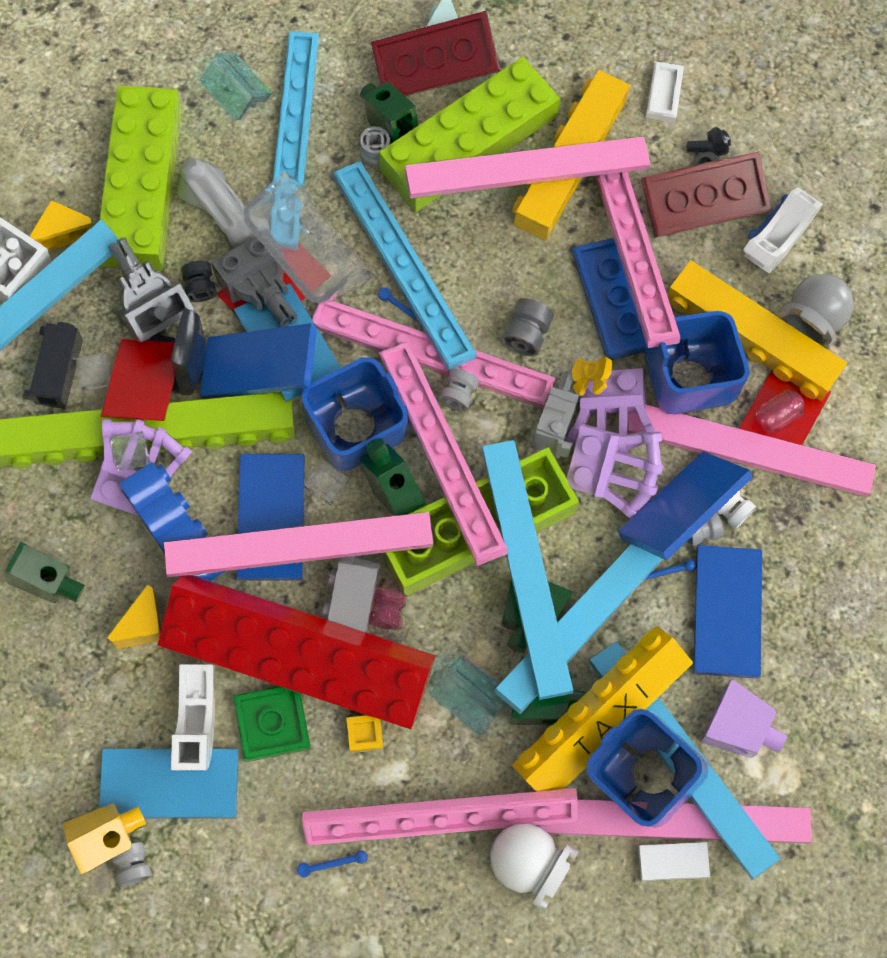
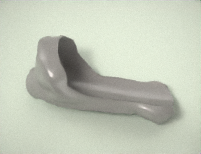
M195 158L183 162L180 169L181 178L176 187L178 198L191 206L199 207L209 212L218 226L227 235L233 248L240 246L263 231L267 234L265 222L249 214L243 202L226 183V177L218 166Z

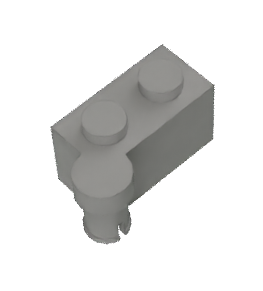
M356 556L342 557L341 561L338 562L337 570L331 569L328 588L333 589L331 602H325L322 618L368 633L381 561L356 558Z

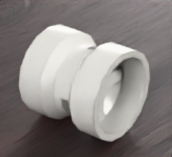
M738 491L718 511V514H723L727 518V523L736 530L757 506L750 500H744L740 496V491ZM738 503H740V505L730 514V512L738 505Z

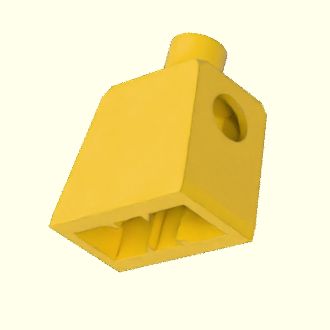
M114 803L63 823V829L70 852L80 873L83 874L130 849L132 844L128 834L147 824L139 806L119 814Z

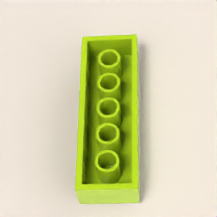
M523 56L379 152V170L416 213L441 195L410 198L404 171L405 165L503 154L557 118L560 97Z
M117 85L100 220L104 221L118 239L126 237L139 263L142 264L144 261H149L154 270L163 271L182 112L178 89ZM113 255L101 264V267L120 268Z
M549 447L519 461L536 533L576 514L579 500ZM487 476L477 481L476 484L501 534ZM445 497L410 513L429 512L433 547L381 553L404 598L475 563Z

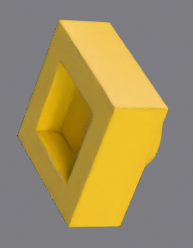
M368 715L346 717L350 753L383 750L380 719Z

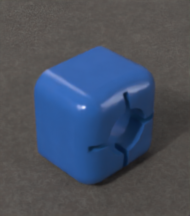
M723 311L674 317L680 334V343L666 345L663 342L659 344V347L648 348L646 345L644 359L656 401L660 409L667 414H681L727 406L738 398L750 374L735 321L732 316ZM684 356H686L687 361L696 362L703 366L707 373H712L709 378L710 384L684 388L677 383L675 378H671L673 367L677 363L682 362Z
M360 358L310 384V388H305L302 392L305 420L330 464L337 470L348 471L361 465L360 459L368 454L366 445L371 440L381 438L385 444H389L394 448L403 442L407 436L408 412L398 395V387L389 373L386 374L379 362L373 358ZM338 396H340L347 410L359 409L368 413L371 417L373 416L374 430L365 441L348 442L340 438L338 434L335 435V421L342 414V406L337 399Z
M643 709L633 711L618 727H613L601 740L602 744L587 762V772L591 780L636 823L653 828L661 827L667 823L704 783L708 776V766L704 758L660 717ZM626 743L629 744L638 754L642 755L652 750H659L668 754L678 744L679 747L670 758L675 768L674 780L671 785L679 793L675 795L669 789H666L663 792L651 794L640 789L628 801L626 798L638 787L633 774L634 765L638 759L624 745ZM631 802H647V807L643 809Z

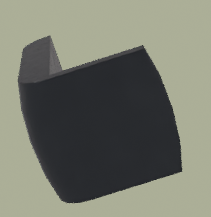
M184 308L176 338L155 334L151 337L150 341L174 343L171 364L175 379L171 393L191 395L198 385L203 370L206 339L200 316L196 312Z

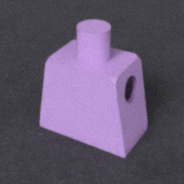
M731 680L719 700L701 742L753 758L758 754L762 745L779 753L787 739V734L770 727L776 715L774 708L736 681Z

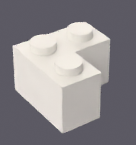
M0 217V301L4 303L49 265L52 260L46 247Z

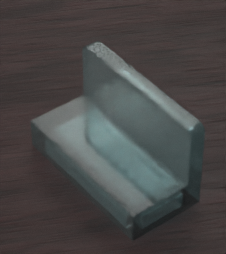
M217 53L200 79L201 83L235 120L242 119L252 103L267 102L272 94L269 88L236 53Z
M464 655L447 668L431 691V695L478 735H482L495 717L508 705L494 693L499 684Z

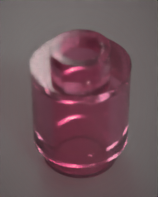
M786 389L760 406V410L756 412L757 421L767 433L779 432L804 415L803 408L805 403L797 392H791Z

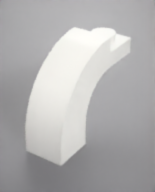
M800 188L792 190L764 230L749 240L743 250L746 252L744 257L770 273L798 241L823 204Z
M215 664L179 665V710L176 732L172 735L171 770H207L209 768L215 724Z

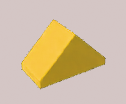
M51 200L30 237L46 247L48 251L73 244L91 229L93 225L90 217Z
M147 585L107 637L111 645L116 649L158 642L162 627L157 595L151 586Z

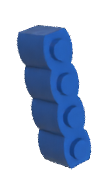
M150 462L118 483V486L163 553L165 554L164 542L206 537L208 533L198 519L192 521L185 511L190 506L179 491L174 494L167 484L171 481V478L161 464L156 467L153 462ZM225 571L195 574L193 576L212 581Z

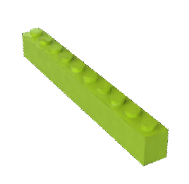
M280 392L172 402L168 405L165 421L141 420L145 422V426L157 430L158 427L166 429V433L182 447L185 448L187 446L191 450L196 447H206L207 449L215 450L221 449L227 444L237 443L239 446H252L257 441L270 440L272 443H283L288 441L289 438H295L292 399L285 402ZM102 409L0 419V467L12 466L23 469L31 467L35 463L60 465L65 460L75 459L79 462H92L96 460V457H104L103 419H112V422H136L137 419L101 417ZM113 435L114 459H123L131 435ZM140 437L134 454L141 453L148 456L153 442ZM161 446L159 454L161 451H166L163 446Z

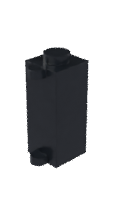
M58 322L57 325L47 323L46 326H41L39 330L43 340L30 390H24L23 398L34 401L36 405L66 409L83 339L78 328L70 323Z

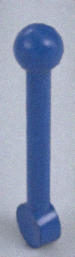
M789 194L783 195L781 203L757 229H752L749 232V240L764 230Z
M381 288L378 295L381 301H389L419 322L410 308L391 296L388 288Z
M688 559L684 564L653 571L645 580L684 570L692 572L696 569V563Z
M359 850L353 856L310 866L302 863L298 866L297 873L301 877L306 878L314 871L353 862L363 864L367 861L368 855L365 851Z

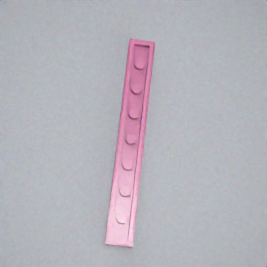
M637 137L405 165L404 171L409 197L418 198L644 170L649 168L650 160L645 138Z
M628 172L595 175L647 347H659V344L663 342L666 345L679 344L680 334Z
M323 297L320 298L312 317V321L319 331L378 352L409 342L421 367L448 376L450 371L446 369L426 333ZM476 350V359L457 367V369L465 370L477 377L479 387L542 409L546 405L551 387H553L555 382L554 377Z
M409 342L379 352L386 372L391 375L398 387V395L407 409L410 424L476 565L479 566L508 554L501 534Z
M645 404L646 413L655 432H661L662 441L659 443L697 453L704 451L724 460L868 497L871 493L876 468L875 464L684 414H667L658 407ZM637 411L629 412V434L645 430Z
M429 512L164 542L166 574L168 578L433 547Z
M576 788L303 812L302 822L306 846L501 829L508 828L514 824L524 823L547 825L578 822V803Z
M577 800L578 822L539 825L548 834L722 841L695 804H683L667 823L661 827L653 828L636 823L614 801ZM631 802L643 809L647 808V802ZM741 806L768 842L811 843L810 808Z

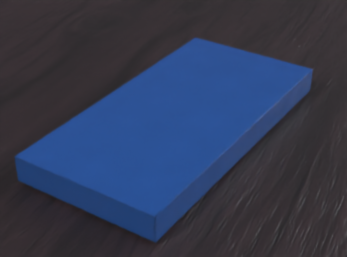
M614 238L573 247L571 253L605 356L615 360L644 353L647 345Z
M309 323L208 337L200 397L214 399L310 388L317 327Z
M703 451L618 531L621 540L667 561L752 479L751 472L747 468Z
M240 454L238 534L304 527V454ZM303 562L238 569L237 581H303Z
M698 545L696 548L693 674L759 679L761 677L762 550Z

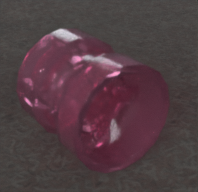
M389 589L376 590L374 596L376 608L371 612L369 623L381 629L400 630L403 623L401 610L406 606L407 596L401 592Z

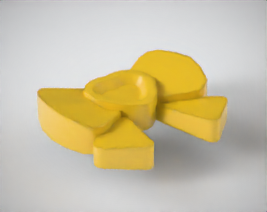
M606 356L597 362H587L581 358L577 359L572 368V378L576 382L573 385L575 392L583 396L590 380L593 381L592 393L599 395L607 387L606 381L611 374L612 360Z

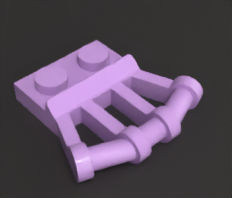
M643 368L611 370V374L606 381L607 387L599 395L592 393L593 381L589 380L585 393L580 398L581 410L574 427L567 436V442L572 443V448H575L580 426L582 424L587 425L591 414H597V428L607 430V413H619V434L626 435L629 434V412L637 411L645 429L637 433L655 432L645 410V372ZM644 443L620 445L619 451L628 453L630 449Z
M103 419L104 462L101 466L91 499L138 515L119 488L118 483L138 471V469L130 467L140 437L153 442L145 466L150 462H153L155 465L161 446L175 457L174 461L166 469L170 477L192 453V450L187 446L185 448L182 447L166 433V429L158 427L157 430L145 426L144 421L137 419L136 422H112V419ZM113 435H131L122 463L114 461Z
M582 424L567 475L568 483L572 489L607 499L631 519L644 507L652 495H656L658 486L655 485L656 480L664 467L661 464L659 442L662 441L661 432L621 435ZM646 443L648 459L618 451L619 446ZM615 461L646 470L643 481L614 473ZM611 482L638 490L639 492L628 503L608 487Z

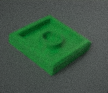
M278 686L233 695L245 763L311 749L301 693Z

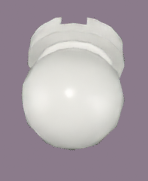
M530 823L514 824L504 829L494 840L490 851V863L496 879L502 885L518 893L533 892V896L536 897L532 904L544 911L548 905V902L543 900L545 895L553 898L570 869V864L566 862L568 856L575 859L579 850L569 844H566L563 851L561 849L557 850L553 838L542 828Z

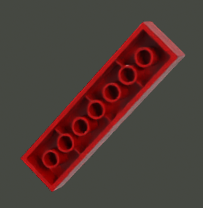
M193 575L181 576L172 585L157 644L158 646L412 730L419 714L436 655Z

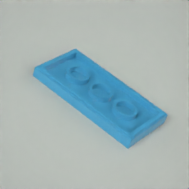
M291 284L286 285L288 293L285 296L282 294V296L298 315L296 321L292 324L286 319L288 325L294 326L311 323L316 326ZM250 302L234 309L236 317L245 332L279 328L281 326L271 311L264 307L262 302V310H257L254 304ZM318 329L311 383L341 368ZM304 389L280 391L285 402L302 395Z
M102 749L99 808L115 803L119 814H122L139 806L144 819H237L238 749H212L211 761L207 770H171L172 749Z

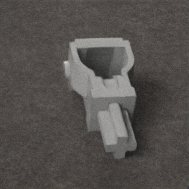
M571 369L569 372L563 371L558 388L551 387L537 426L533 448L540 451L549 447L557 459L560 456L569 458L572 443L565 440L577 407L579 395L575 394L576 392L573 389V385L576 382L572 378Z

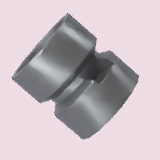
M520 298L515 304L511 314L512 321L507 323L501 337V342L505 347L517 354L528 357L537 356L544 342L542 334L548 332L554 318L553 311L539 301Z

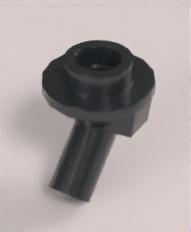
M714 127L707 132L708 140L687 141L686 145L688 153L709 151L719 157L729 153L731 140L725 130Z

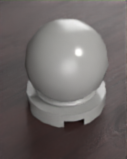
M816 274L807 277L797 286L791 302L784 304L776 316L824 348L829 349L836 339L835 332L842 329L851 317L855 305L852 290L843 279L833 274Z

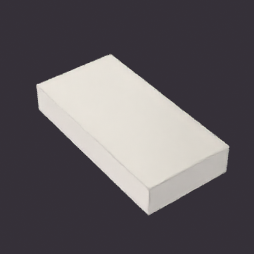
M655 61L646 118L675 123L684 66Z
M707 842L638 846L641 881L710 877Z

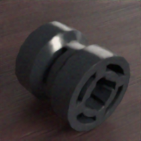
M193 261L181 267L182 279L187 284L184 290L190 302H204L216 296L215 283L210 279L213 275L211 264L208 261Z

